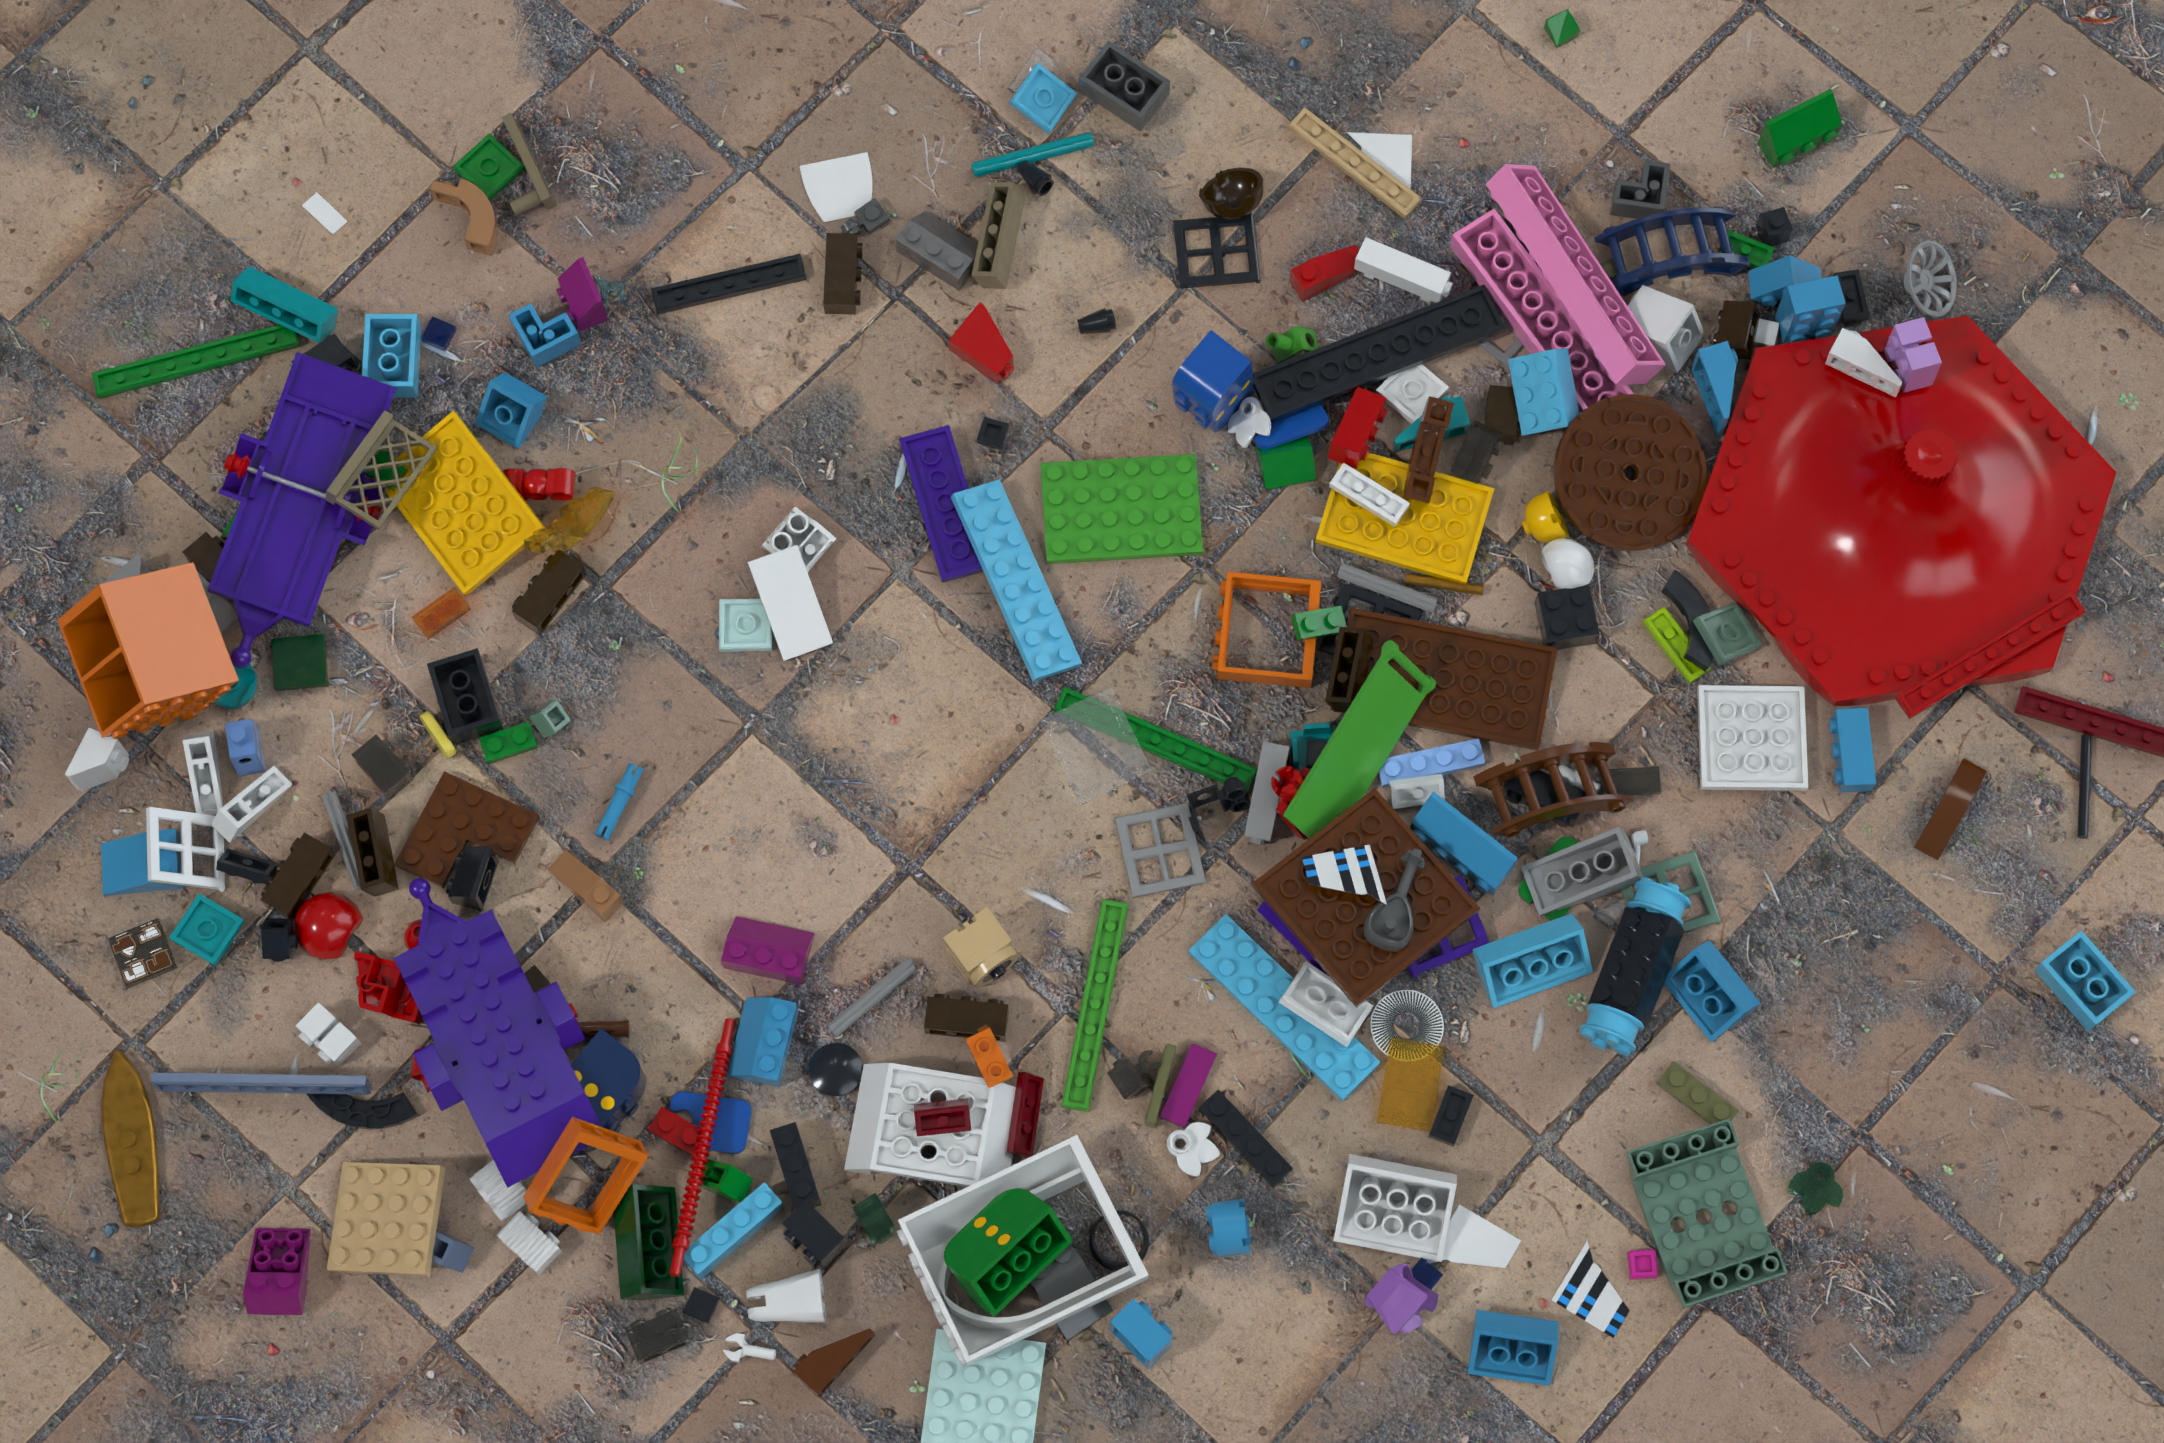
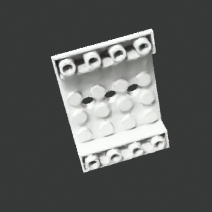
M895 1063L864 1064L844 1171L871 1175L873 1171L968 1187L996 1174L1012 1164L1013 1154L1007 1152L1016 1087L1001 1082L989 1088L984 1078ZM936 1092L943 1093L946 1096V1101L968 1099L971 1131L917 1137L914 1104L931 1102V1096ZM924 1146H934L937 1150L936 1155L931 1159L924 1158L921 1155V1150Z

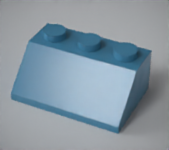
M1710 940L1693 949L1668 972L1664 982L1666 987L1711 1042L1743 1020L1761 1004Z
M772 997L746 998L727 1072L728 1077L780 1088L799 1012L797 1003Z
M1476 1310L1467 1374L1550 1386L1559 1341V1321Z

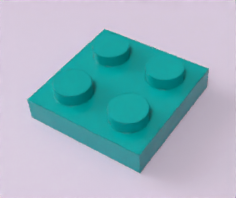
M198 894L169 939L216 967L243 927L245 921L205 896Z

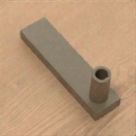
M510 112L503 116L502 119L535 186L534 190L509 202L516 216L542 202L549 210L557 206V203L518 121Z

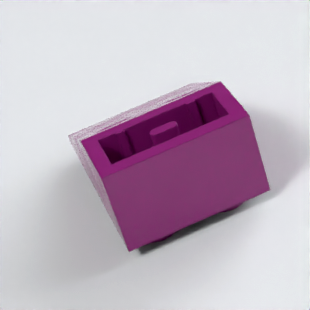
M255 1228L243 1291L247 1314L303 1315L307 1292L310 1229Z

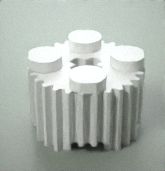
M494 1160L470 1178V1181L501 1222L526 1204L523 1198L527 1191L521 1182L507 1188Z

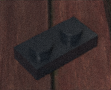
M1859 269L1834 273L1833 276H1838L1846 303L1841 313L1843 324L1868 320L1870 315Z
M227 848L218 859L216 870L225 872L230 876L249 879L254 883L267 884L276 873L278 863Z
M1448 1085L1428 1137L1454 1147L1474 1095Z

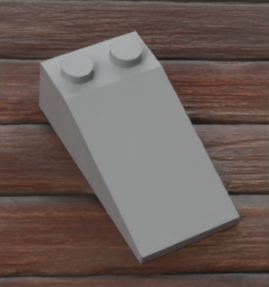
M1616 827L1521 867L1539 916L1621 891L1635 885L1636 881L1643 877L1628 835L1621 827Z

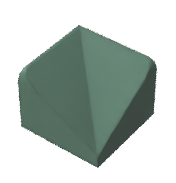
M557 699L545 703L529 716L543 738L554 735L571 721Z

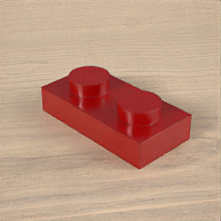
M661 1106L650 1124L648 1132L692 1157L695 1156L693 1150L697 1149L695 1143L699 1141L696 1139V1136L700 1134L698 1132L699 1127Z

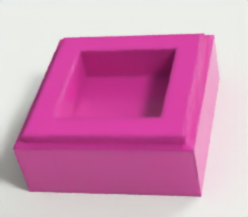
M1656 1250L1627 1252L1630 1280L1658 1278Z

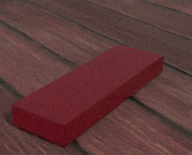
M1018 1072L1007 1146L1008 1153L1024 1158L1033 1156L1044 1078L1027 1072Z

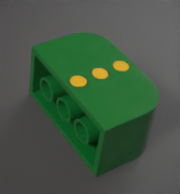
M1014 1188L996 1196L949 1241L944 1251V1261L969 1298L995 1317L1060 1255L1073 1240L1050 1205L1026 1189Z

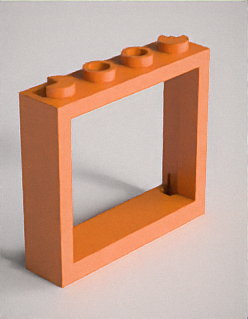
M1227 571L1226 581L1221 580L1220 595L1225 596L1224 605L1218 606L1217 620L1222 621V629H1216L1215 645H1220L1219 655L1214 654L1212 666V670H1217V679L1311 688L1316 638L1305 640L1302 674L1226 667L1233 588L1308 595V611L1319 609L1321 581Z

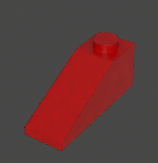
M1349 246L1314 257L1291 269L1290 283L1301 301L1304 302L1360 272L1354 269L1355 259L1359 252L1357 246Z

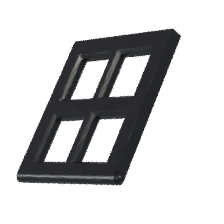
M1252 213L1240 219L1231 220L1210 217L1173 221L1180 289L1253 282L1260 283L1261 277L1254 215ZM1244 226L1246 245L1222 247L1220 228ZM1209 229L1211 248L1186 249L1185 231ZM1247 252L1249 272L1225 274L1223 254ZM1212 255L1214 275L1189 277L1187 257Z
M1345 583L1336 606L1342 607L1343 614L1346 611L1350 598H1354L1373 605L1374 609L1372 612L1383 614L1384 610L1417 621L1420 620L1422 615V609L1420 608L1415 609ZM1336 635L1324 637L1319 650L1334 655L1336 644H1333Z

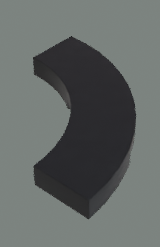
M1674 570L1661 592L1686 617L1689 627L1687 631L1688 644L1683 658L1705 672L1713 660V654L1693 623V620L1710 612V609L1697 588L1685 576Z
M404 1092L388 1099L371 1102L358 1100L347 1094H307L310 1100L330 1118L347 1126L360 1129L390 1128L406 1123L418 1116Z

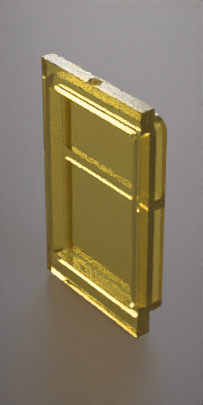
M1391 1037L1376 1122L1430 1132L1444 1047Z

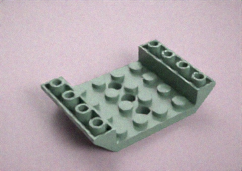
M1730 1118L1626 1152L1635 1193L1670 1288L1683 1308L1788 1274L1779 1248L1774 1249L1738 1155L1736 1148L1739 1142ZM1724 1202L1734 1204L1736 1214L1733 1216L1725 1215L1721 1209ZM1700 1210L1708 1212L1711 1218L1708 1224H1700L1696 1219V1212ZM1677 1218L1683 1221L1685 1225L1683 1232L1676 1233L1671 1229L1670 1221Z

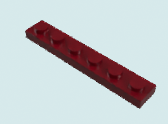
M2025 686L2020 688L2014 710L2016 714L2083 734H2089L2096 738L2164 758L2163 727Z

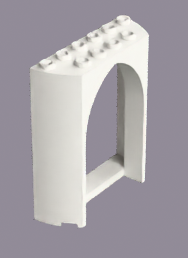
M1078 1135L898 1220L901 1229L896 1232L902 1245L908 1244L911 1251L908 1257L912 1263V1268L917 1278L920 1279L928 1301L931 1302L940 1326L943 1327L951 1349H954L960 1365L965 1363L966 1366H969L1149 1279V1274ZM1086 1181L1128 1263V1266L1029 1313L1012 1317H987L969 1312L953 1303L947 1297L951 1270L944 1261V1251L949 1241L1002 1192L1014 1188H1022L1044 1201Z

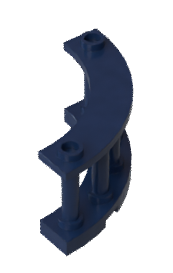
M1721 206L1714 208H1686L1656 213L1619 226L1608 227L1603 230L1602 234L1594 237L1596 243L1610 246L1617 272L1615 279L1611 280L1619 294L1624 297L1639 290L1642 285L1649 286L1654 284L1653 279L1668 275L1669 279L1689 276L1692 274V270H1704L1705 274L1730 277L1750 266L1747 256L1733 252L1725 222L1736 216L1735 211L1724 209ZM1676 225H1693L1700 251L1699 254L1687 256L1682 254L1675 229ZM1703 225L1716 228L1722 253H1713L1710 250ZM1665 228L1672 257L1656 262L1653 261L1646 232ZM1636 236L1643 264L1642 267L1627 272L1619 242Z

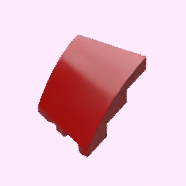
M355 951L354 959L358 962L359 976H356L357 986L359 987V1007L420 1025L422 1015L396 962Z

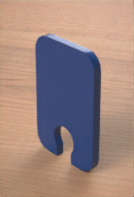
M1320 403L1271 422L1272 430L1270 435H1256L1253 437V441L1259 449L1268 450L1324 430L1329 426V418Z
M678 1092L671 1099L669 1111H688L692 1115L691 1123L702 1127L699 1122L703 1120L701 1114L705 1113L703 1106L707 1105L704 1103V1100L708 1097L702 1094ZM722 1097L718 1099L721 1105L717 1106L719 1112L715 1114L717 1120L713 1121L716 1127L712 1128L714 1134L710 1135V1137L713 1138V1141L709 1143L711 1149L708 1151L739 1154L746 1147L752 1110L746 1101Z

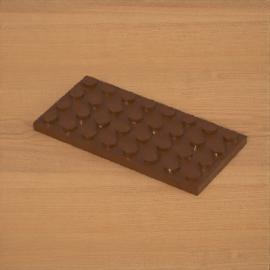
M1350 608L1347 627L1365 628L1374 639L1367 677L1381 656L1383 644L1392 640L1413 664L1425 675H1430L1436 681L1435 688L1426 694L1408 726L1539 750L1558 648ZM1393 658L1390 659L1388 664L1418 690L1419 683Z

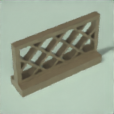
M386 410L329 486L325 500L331 504H339L378 530L383 526L437 450L435 445L393 419L394 416ZM394 429L404 435V443H390L389 435ZM420 445L428 450L424 457L413 459L410 447ZM407 448L409 459L394 461L392 450ZM388 450L391 462L376 464L375 454ZM410 465L412 470L411 476L399 479L396 467ZM392 467L394 480L380 482L378 470ZM374 470L376 482L362 484L360 479L362 472ZM396 485L398 494L395 497L384 499L382 487ZM378 487L380 500L366 502L363 490ZM359 491L362 502L351 504L344 497L348 492ZM382 505L383 515L379 520H376L368 514L367 507Z

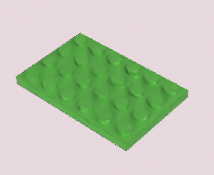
M1196 454L1040 463L1047 564L1203 555Z

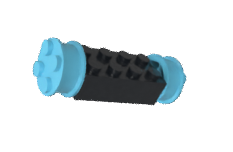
M1641 877L1634 885L1637 890L1633 901H1629L1625 907L1588 1002L1587 1010L1589 1015L1586 1023L1579 1027L1580 1034L1592 1040L1591 1045L1601 1050H1606V1048L1614 1049L1617 1053L1625 1056H1630V1053L1635 1051L1634 1040L1637 1033L1642 1031L1644 1027H1648L1684 933L1681 918L1684 910L1691 906L1690 899L1679 892L1680 888L1677 885L1665 882L1663 885L1646 877Z

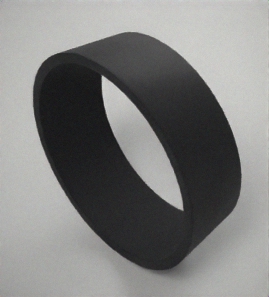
M1117 1210V1214L1133 1217L1142 1227L1144 1242L1138 1253L1142 1261L1149 1247L1147 1229L1143 1222L1134 1214ZM1102 1216L1091 1229L1089 1247L1093 1257L1100 1265L1107 1269L1118 1271L1128 1266L1127 1261H1110L1100 1254L1095 1245V1231L1098 1224L1104 1219V1216Z

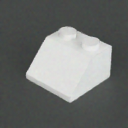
M88 728L64 775L77 790L84 791L118 778L120 772H123L129 763V754L118 739H113L111 736L102 738L99 731Z

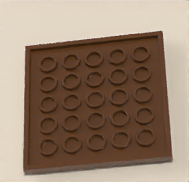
M1375 788L1252 883L1255 891L1356 1008L1480 910V907ZM1370 845L1386 898L1396 893L1407 863L1400 861L1401 856L1403 857L1408 850L1413 851L1414 848L1421 850V858H1424L1425 866L1423 869L1417 867L1406 896L1411 906L1413 917V933L1408 945L1401 951L1391 952L1369 943L1364 937V923L1370 911L1381 901L1368 894L1360 895L1310 885L1302 857Z

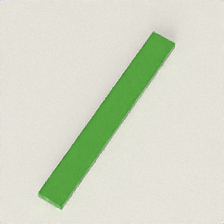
M1102 899L1062 1108L1083 1112L1089 1111L1128 911L1127 903Z

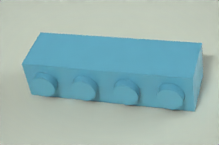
M764 1182L693 1242L689 1250L685 1251L684 1262L700 1280L703 1279L784 1209L783 1203Z

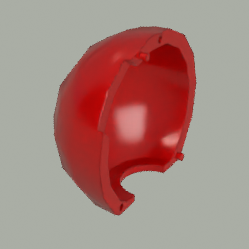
M334 892L318 893L306 900L299 908L294 919L295 934L298 935L300 947L309 955L324 960L342 957L351 935L360 927L363 916L358 906L346 896Z

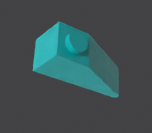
M1446 396L1442 398V400L1454 403L1449 427L1445 430L1443 440L1467 434L1470 428V421L1462 397ZM1422 415L1394 439V453L1413 448Z

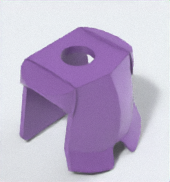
M1404 1263L1388 1270L1366 1295L1365 1306L1375 1308L1392 1333L1396 1334L1401 1330L1405 1334L1423 1324V1320L1419 1315L1420 1311L1425 1309L1433 1312L1438 1303L1439 1295L1413 1278L1410 1267Z

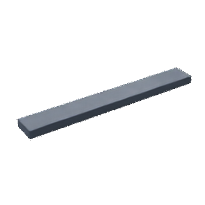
M152 1073L151 1083L158 1092L369 1095L372 1091V1084L367 1076Z

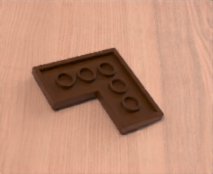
M444 771L400 852L395 866L444 888L455 867L458 854H462L468 842L475 846L491 847L495 855L515 864L540 817L532 811Z

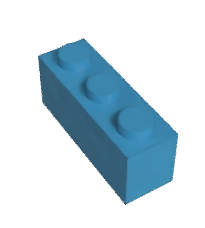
M1868 708L1836 709L1832 718L1828 720L1829 733L1834 735V743L1831 744L1832 759H1836L1837 769H1834V782L1836 785L1839 784L1840 793L1872 791L1876 785Z

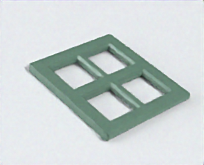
M1691 850L1688 854L1640 868L1643 877L1654 876L1657 883L1664 885L1665 882H1668L1665 872L1687 865L1690 866L1697 886L1679 892L1687 897L1700 893L1707 914L1684 921L1682 927L1684 933L1714 923L1718 925L1721 923V918L1697 853L1694 850ZM1632 887L1621 890L1627 906L1629 901H1633L1634 892Z

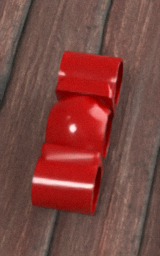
M513 468L503 470L505 476L524 500H528V498L545 500L548 497L551 500L562 501L573 499L576 476L573 470L566 468L548 469V471L531 469L528 472L524 469Z

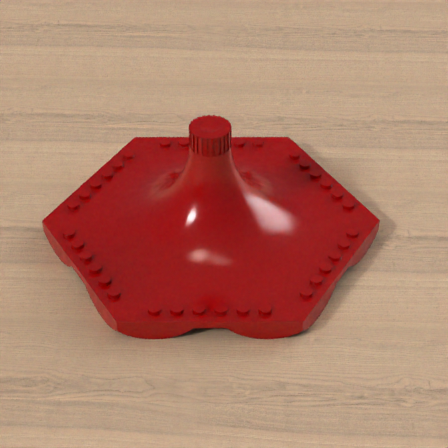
M1969 316L1926 322L1932 339L1918 343V345L1921 346L1934 342L1942 364L1933 385L1903 393L1900 387L1897 397L1891 396L1825 364L1838 336L1756 348L1693 522L1686 545L1703 570L1729 597L1749 610L1774 638L1785 658L1802 679L1833 706H1857L1893 700L1900 692L2072 590L2074 595L2077 596L2117 472ZM1893 327L1857 332L1861 337L1867 339L1888 366L1895 370L1892 363L1887 361L1884 353V348L1888 343ZM2067 625L1968 685L2006 683L2050 672L2054 667Z

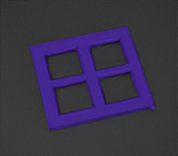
M1463 876L1455 877L1454 879L1471 897ZM1478 912L1468 920L1476 938L1475 940L1452 949L1448 937L1438 943L1441 954L1419 963L1416 961L1408 967L1411 976L1417 978L1420 973L1473 952L1472 949L1490 943Z

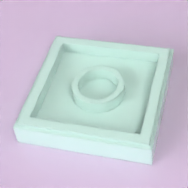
M761 598L719 599L720 652L772 651V628Z

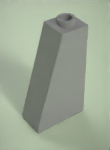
M1263 741L1244 836L1249 837V842L1264 845L1265 840L1271 841L1277 813L1276 808L1279 803V797L1271 787V778L1275 777L1279 781L1275 772L1287 765L1290 750L1288 746Z

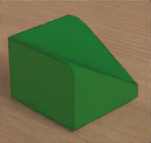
M1568 9L1545 21L1544 29L1556 48L1579 36L1580 28Z

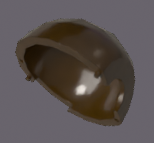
M1239 167L1224 171L1220 170L1199 191V197L1204 206L1214 216L1226 220L1240 219L1249 215L1258 207L1263 196V177L1259 172L1251 168Z

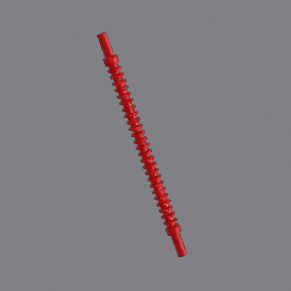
M731 1018L725 1019L720 1043L716 1045L715 1053L717 1055L714 1056L716 1062L712 1064L714 1069L710 1071L713 1077L709 1078L711 1084L707 1085L710 1091L706 1092L708 1098L704 1100V1103L707 1105L703 1106L705 1113L701 1114L703 1120L699 1122L702 1127L698 1128L700 1134L696 1136V1139L699 1141L695 1143L697 1149L693 1150L695 1156L691 1158L694 1162L690 1165L692 1171L688 1172L691 1178L687 1179L689 1184L685 1187L687 1193L683 1194L686 1200L682 1201L684 1208L680 1209L682 1215L678 1217L681 1222L677 1223L679 1230L675 1231L677 1237L673 1239L672 1247L674 1248V1254L669 1275L674 1277L680 1276L685 1251L689 1250L690 1240L688 1238L692 1237V1234L689 1231L693 1230L691 1223L695 1222L693 1216L697 1214L694 1209L698 1207L696 1201L700 1200L697 1194L702 1192L699 1186L703 1185L701 1179L705 1178V1175L702 1172L706 1171L704 1164L708 1163L706 1157L710 1155L707 1151L711 1149L709 1143L713 1141L710 1135L714 1134L712 1128L716 1127L713 1121L717 1120L715 1115L719 1112L717 1106L721 1105L718 1099L722 1098L720 1092L724 1091L721 1085L725 1084L723 1078L727 1076L725 1071L728 1070L726 1063L730 1062L728 1057L731 1056L733 1050L731 1040L736 1021Z

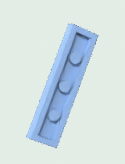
M1478 738L1389 757L1379 770L1378 776L1381 788L1389 787V781L1435 774L1445 775L1485 766V759Z

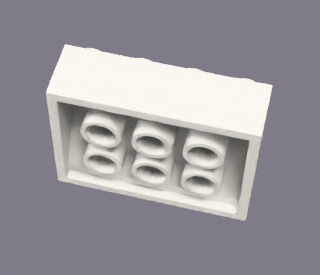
M1349 1154L1333 1241L1442 1262L1457 1186V1175Z

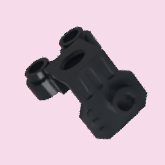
M1238 777L1226 779L1222 790H1219L1217 784L1187 794L1193 816L1188 818L1193 832L1198 831L1203 842L1206 839L1195 810L1196 807L1219 799L1224 812L1229 810L1232 812H1242L1248 809L1251 804L1244 784ZM1211 793V796L1207 799H1197L1202 794Z

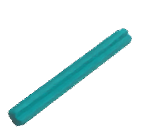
M1091 132L975 161L971 164L974 176L978 177L1019 166L1026 160L1032 163L1093 147L1094 138Z

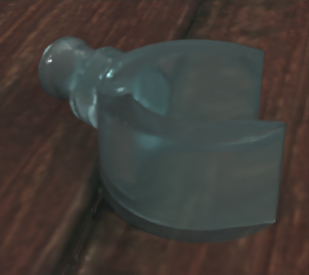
M601 275L595 278V282L602 289L601 294L605 304L607 294L612 290L620 292L621 305L624 303L626 295L620 283L608 282Z

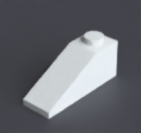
M1842 328L1828 354L1825 364L1891 396L1897 397L1902 385L1899 377L1867 339L1861 337L1856 331H1848Z
M209 730L186 734L182 741L196 813L216 815L223 807V797L214 732Z
M273 766L224 805L216 814L211 825L230 843L274 804L292 786V783Z

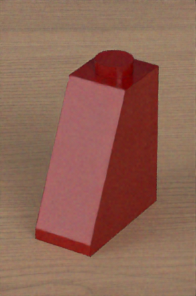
M979 302L948 340L949 350L996 384H999L1003 378L1006 380L1014 370L1013 355L987 309Z

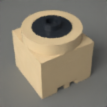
M987 907L973 916L972 920L974 922L969 924L966 921L963 923L961 930L956 928L943 937L946 954L969 984L973 983L976 988L983 987L993 980L1002 977L1019 958V954L1013 948L1011 938Z

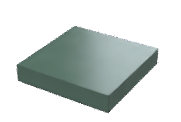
M1737 602L1698 616L1693 620L1719 666L1757 651L1763 646Z

